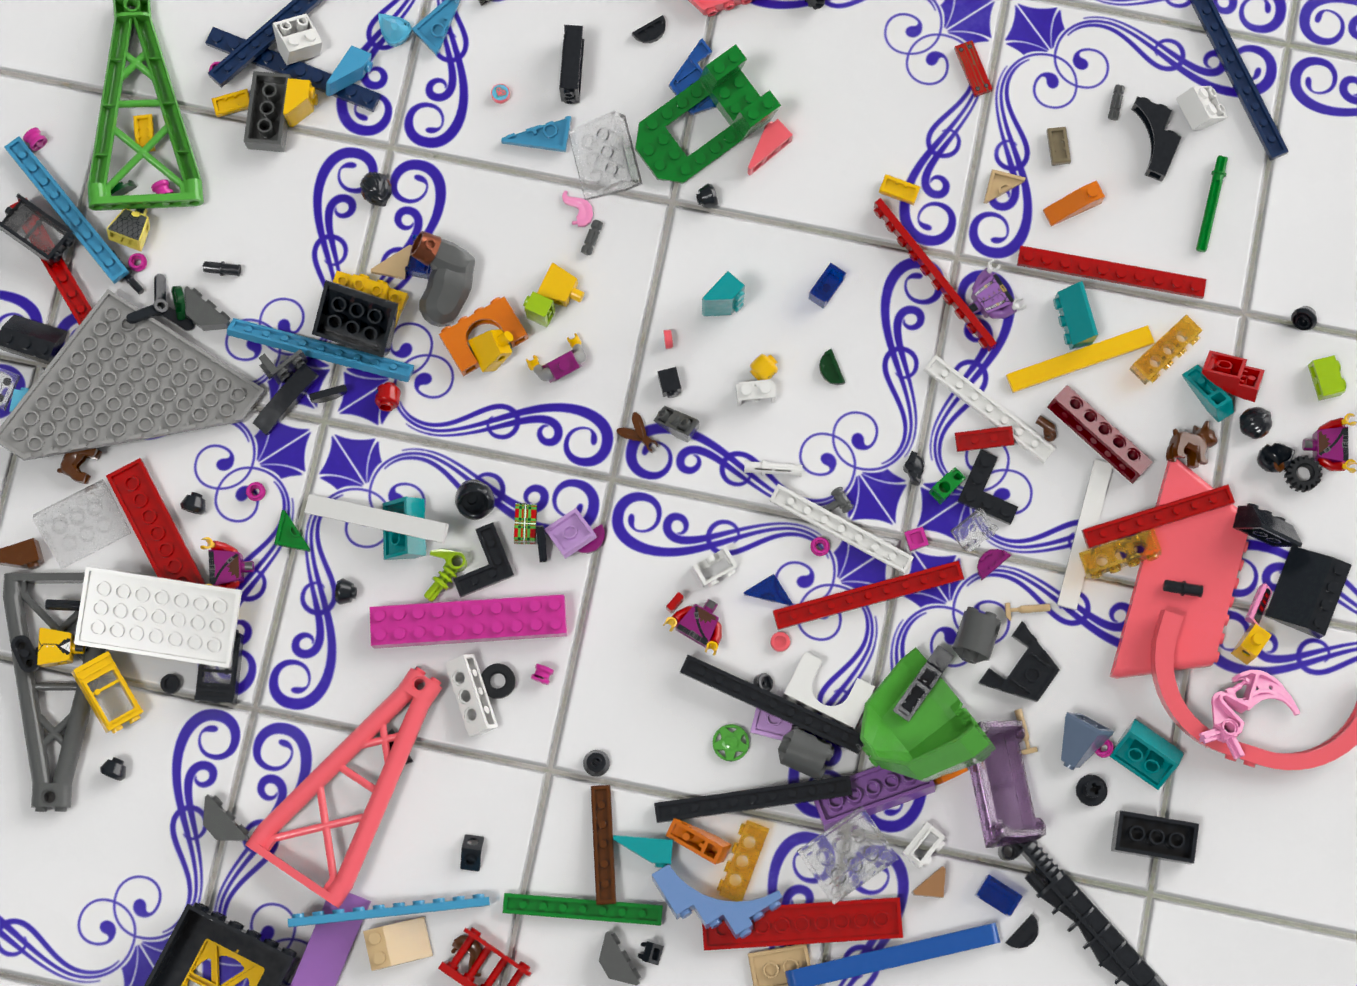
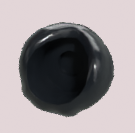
M471 479L459 486L455 495V504L459 513L470 520H479L487 516L494 509L495 499L493 491L488 485L479 480Z

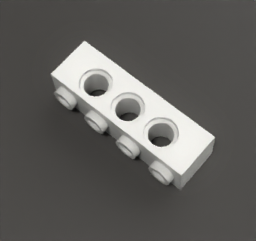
M465 654L446 662L447 673L451 679L453 692L456 695L459 711L463 716L465 729L469 737L482 735L498 728L475 655Z

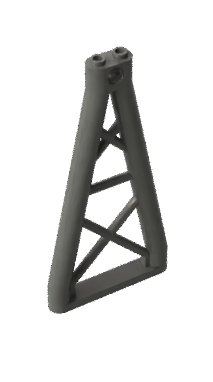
M85 572L5 573L3 602L10 646L16 636L24 635L29 638L23 600L52 630L65 632L78 620L79 611H75L59 626L28 594V584L83 583ZM21 643L19 649H24L26 644ZM87 646L84 654L76 655L83 661V665L105 653L106 649ZM11 648L32 779L31 808H35V812H47V808H55L56 812H67V808H71L72 782L91 706L77 683H36L35 672H24L20 668ZM33 660L27 662V666L31 667ZM99 677L87 684L92 693L96 690ZM38 691H75L70 713L54 727L41 714ZM44 728L49 732V734H47L46 736L44 734ZM66 728L65 734H64V737H63V735L61 734V732ZM55 739L61 745V750L52 781L46 746ZM54 792L55 800L50 803L48 796Z

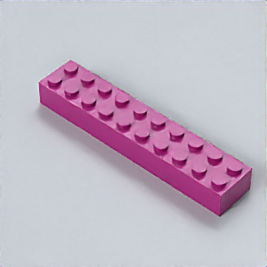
M549 595L370 607L371 646L374 649L566 637L565 596Z

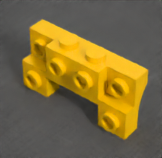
M338 270L336 271L333 279L334 283L398 303L396 328L399 317L409 298L408 293L390 288L388 283L383 280H371L369 276L364 274L350 275Z

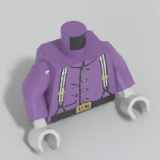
M991 260L988 262V268H985L975 280L971 295L973 303L969 304L968 307L974 314L980 311L984 318L1005 319L1014 314L1017 309H1025L1026 305L1019 307L1018 303L1023 298H1016L1014 300L997 274L992 273L999 270L1001 265L994 269L992 263L995 260Z

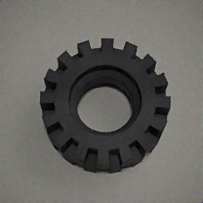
M1298 456L1285 469L1284 478H1287L1285 482L1287 484L1290 483L1291 486L1289 487L1291 489L1295 488L1297 492L1300 490L1301 492L1310 491L1320 483V478L1323 474L1320 473L1322 468L1318 467L1319 462L1315 463L1314 458L1311 457L1309 459L1308 456ZM1300 467L1307 468L1310 472L1309 480H1300L1296 475L1297 469Z

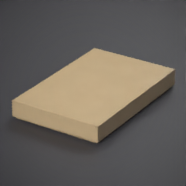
M807 944L748 954L753 986H788L785 971L811 966Z

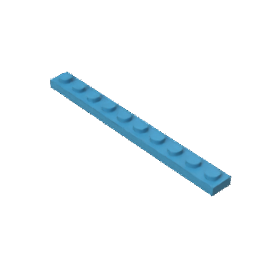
M20 136L4 146L6 151L68 228L73 231V234L110 280L115 284L128 275L129 271Z
M233 318L227 328V335L293 353L301 349L305 356L399 381L409 382L414 372V365L382 358L362 351Z
M484 894L472 895L473 899L457 896L453 897V901L445 902V898L433 899V903L425 904V900L413 901V905L405 906V902L393 903L391 908H385V905H374L373 910H365V907L352 908L353 912L336 909L332 910L333 914L324 915V911L312 912V916L304 917V913L292 914V918L288 919V927L489 906L490 902L489 897H485Z

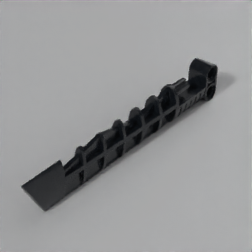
M1017 830L998 848L1000 859L1010 861L1022 854L1047 882L1045 884L1033 870L1025 877V880L1037 892L1036 896L1054 907L1051 912L1053 915L1060 911L1074 921L1067 931L1070 932L1078 926L1087 941L1083 946L1084 950L1088 947L1091 948L1099 962V966L1104 967L1117 977L1114 982L1116 985L1123 981L1128 986H1167L1062 869L1059 870L1057 868L1058 864L1054 865L1053 859L1047 857L1048 853L1042 851L1043 847L1039 848L1037 846L1038 842L1033 838V834L1029 830ZM1020 833L1025 834L1027 837L1025 844H1022L1018 839ZM1006 846L1012 849L1011 857H1007L1004 854Z

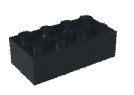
M1120 810L1115 814L1111 851L1183 864H1194L1199 824Z

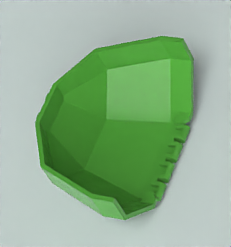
M915 647L896 664L865 703L860 740L864 744L862 749L869 756V760L875 767L880 766L883 769L929 782L981 763L996 748L966 708H962V702L941 676L909 722L893 711L927 662V659Z

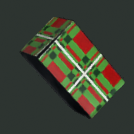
M515 502L514 544H536L537 505Z

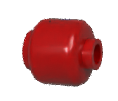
M385 382L379 385L376 390L375 404L382 411H392L399 406L400 389L392 382Z

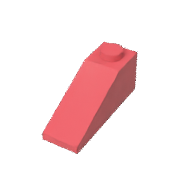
M779 119L769 122L764 127L762 136L748 166L749 175H752L792 141V133Z

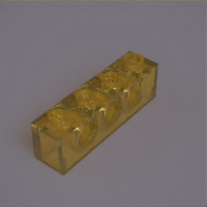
M1186 314L1133 363L1130 370L1145 385L1149 381L1153 383L1161 376L1159 372L1162 369L1166 371L1173 365L1174 362L1172 360L1176 356L1180 358L1187 351L1186 347L1189 344L1193 346L1200 339L1199 334L1203 330ZM1176 336H1182L1185 342L1178 341ZM1163 348L1170 349L1171 354H1165ZM1150 360L1156 361L1158 367L1151 366Z
M1154 529L1081 552L1079 553V559L1086 578L1093 580L1102 577L1103 573L1109 571L1110 573L1119 572L1125 566L1135 567L1140 564V561L1146 559L1148 561L1156 560L1161 555L1162 550ZM1142 546L1145 551L1143 553H1136L1134 548ZM1118 552H1124L1126 557L1120 560L1115 555ZM1105 558L1108 562L1106 565L1101 566L1097 564V560Z
M747 820L746 824H741L738 832L741 838L739 843L734 842L731 853L734 854L732 861H727L724 869L727 875L725 880L720 879L717 890L720 891L719 896L734 902L743 900L769 828ZM747 837L753 838L755 841L754 847L746 848L743 843L744 839ZM739 856L747 858L748 864L745 867L737 865L736 860ZM734 874L741 878V883L737 886H733L729 881L730 876Z

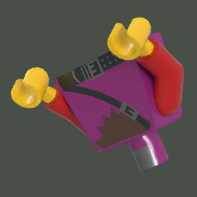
M1348 413L1344 418L1334 419L1323 424L1313 433L1312 439H1303L1302 449L1304 451H1313L1314 461H1318L1319 465L1328 471H1345L1347 469L1350 473H1355V468H1349L1350 465H1356L1357 463L1353 459H1349L1348 427H1345L1346 424L1350 426L1356 425L1357 422L1355 421L1349 423V418L1355 415Z
M209 537L201 539L207 542V546H200L201 549L211 548V550H208L210 584L206 585L236 589L240 583L244 582V573L254 572V561H243V555L236 548L224 542L212 541Z
M708 599L703 608L697 604L687 606L666 619L663 626L670 624V632L675 628L679 633L705 647L706 653L708 649H712L714 651L713 655H716L718 645L722 639V626L718 622L719 617L713 614L718 606L717 603Z

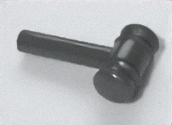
M837 487L831 492L835 500L822 507L830 512L839 507L842 509V513H847L853 509L854 505L851 504L843 488Z

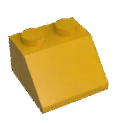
M289 78L287 80L283 115L289 127H294L314 112V105L318 104V94L315 93V87L312 86L310 80Z

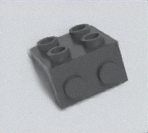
M301 349L277 367L265 353L259 357L262 363L259 366L269 379L273 378L278 385L285 383L303 363L306 364L308 362Z

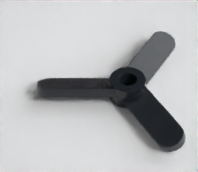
M157 274L154 277V304L129 313L126 316V321L130 324H135L155 315L163 316L185 331H190L193 329V322L185 317V320L177 319L176 311L169 307L166 301V278L163 274Z

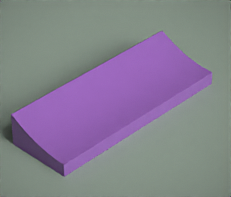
M877 766L850 776L853 796L814 801L823 829L826 832L934 793L935 784L933 780L923 782Z
M349 893L339 908L326 900L322 911L326 915L333 914L332 910L336 909L353 912L352 908L365 907V910H368L371 901ZM363 920L315 925L290 986H336Z

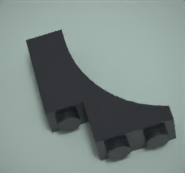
M1137 96L1131 110L1144 123L1151 143V156L1145 175L1162 182L1167 174L1181 136L1174 131L1164 130L1172 110L1163 104H1155L1148 98Z

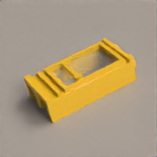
M109 651L75 668L71 672L106 733L112 731L114 734L123 729L122 724L128 721L132 724L141 718L139 715L144 711L139 706Z

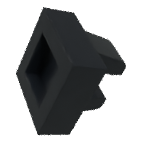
M648 941L642 942L640 946L645 947L644 954L638 953V958L644 962L658 965L664 946Z

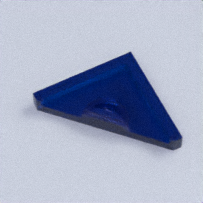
M774 574L743 592L745 596L789 606L793 605Z

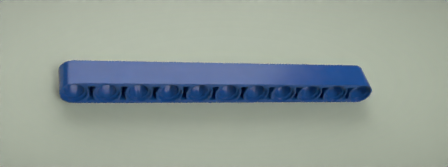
M996 923L793 969L785 971L788 986H816L1001 942Z

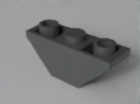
M188 286L185 287L186 315L194 324L203 331L228 328L231 318L225 312L219 313L215 309L217 306L210 300H203L201 298L203 295L197 289L193 288L191 290Z
M664 406L653 420L676 438L687 443L699 429V421L667 406Z
M207 794L204 802L203 826L216 840L248 841L249 836L247 834L249 831L242 824L238 825L234 821L236 817L230 810L225 811L222 808L223 802L216 795L213 797Z
M610 931L606 932L599 957V963L609 979L632 985L640 984L639 979L641 976L636 968L631 969L628 963L631 959L625 950H620L618 944L621 942L615 933L611 934Z

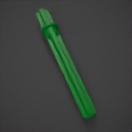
M1222 155L1217 157L1215 169L1211 172L1213 175L1196 247V250L1199 252H1206L1221 186L1224 177H1226L1225 169L1228 157H1223Z

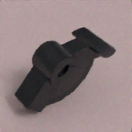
M911 451L908 460L903 466V470L908 474L911 484L919 486L921 483L919 477L923 473L924 464L920 456L917 455L918 453Z

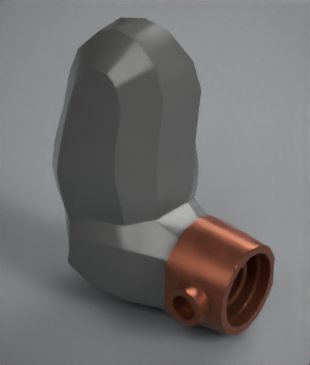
M421 231L412 245L410 255L424 265H429L432 272L429 276L427 287L419 301V310L423 318L431 325L438 327L448 326L457 318L472 288L475 259L455 243Z

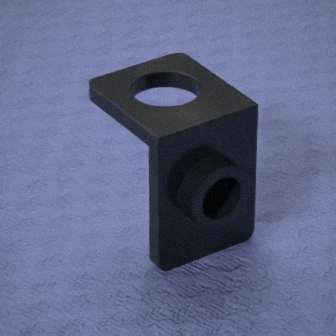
M467 834L464 836L461 848L460 869L480 871L481 851L484 842L483 836ZM475 840L479 843L477 845H470L468 841Z

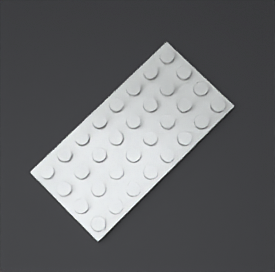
M87 566L74 644L230 668L242 590Z

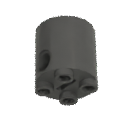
M967 607L952 648L965 662L976 664L982 661H989L1001 626V620L997 619V615L992 612L986 611L984 614L978 612L979 610L976 608Z
M795 728L785 734L778 748L780 764L814 779H822L827 766L824 763L826 760L830 761L835 747L829 742Z

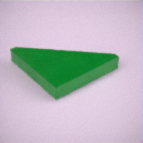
M282 510L274 545L310 552L309 546L286 511Z

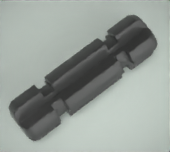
M1117 84L1114 87V94L1108 114L1109 120L1116 121L1119 117V110L1125 90L1123 85Z
M592 221V229H589L584 241L585 245L581 249L583 254H592V246H595L600 234L599 230L603 226L601 221Z

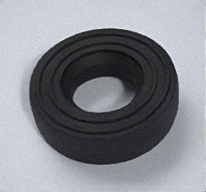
M492 664L485 668L481 674L487 694L491 698L501 699L507 697L515 687V675L504 664ZM494 674H502L505 677V684L502 688L496 689L491 686L490 679Z

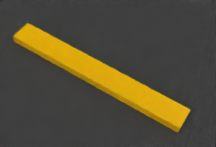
M1147 325L1007 374L1006 378L1012 393L1153 345L1155 342Z

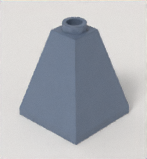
M1067 712L1061 760L1064 762L1063 765L1071 770L1080 768L1113 735L1114 731L1081 713Z

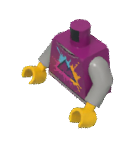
M575 333L573 339L567 337V341L573 350L543 366L539 364L535 355H533V360L531 361L526 359L529 369L533 370L542 381L549 380L551 383L582 366L580 363L585 361L586 355L578 335Z

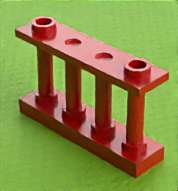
M473 927L470 930L468 928L463 930L468 934V937L453 959L448 961V963L442 962L438 967L439 970L462 986H479L473 982L475 980L474 976L490 952L493 951L501 959L485 983L480 986H492L507 963L518 969L507 986H516L524 974L529 977L532 975L529 971L530 966L522 961L519 964L482 939L480 937L482 933ZM477 940L485 947L469 971L463 975L457 971L459 968L458 964L473 942Z

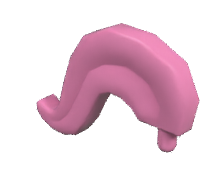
M564 191L562 195L563 202L579 210L576 216L577 221H572V225L578 224V227L589 225L593 217L590 203L582 198L567 196L568 191Z

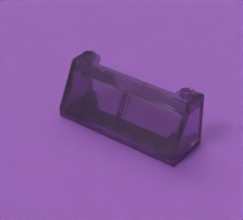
M1022 720L981 721L978 725L996 748L984 761L969 767L985 847L994 848L1038 840L1046 835V825L1041 818L1035 817L1020 748V742L1025 737Z

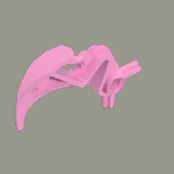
M1248 670L1239 673L1232 678V682L1242 681L1241 683H1237L1232 688H1227L1224 692L1220 691L1212 696L1213 729L1199 733L1200 742L1206 744L1218 740L1219 742L1226 743L1233 758L1236 760L1245 756L1237 740L1239 734L1242 733L1244 721L1233 710L1242 714L1246 710L1249 711L1262 700L1276 699L1284 702L1291 709L1294 716L1300 714L1297 705L1284 686L1276 678L1261 670ZM1247 685L1243 698H1237L1235 693L1242 689V686Z

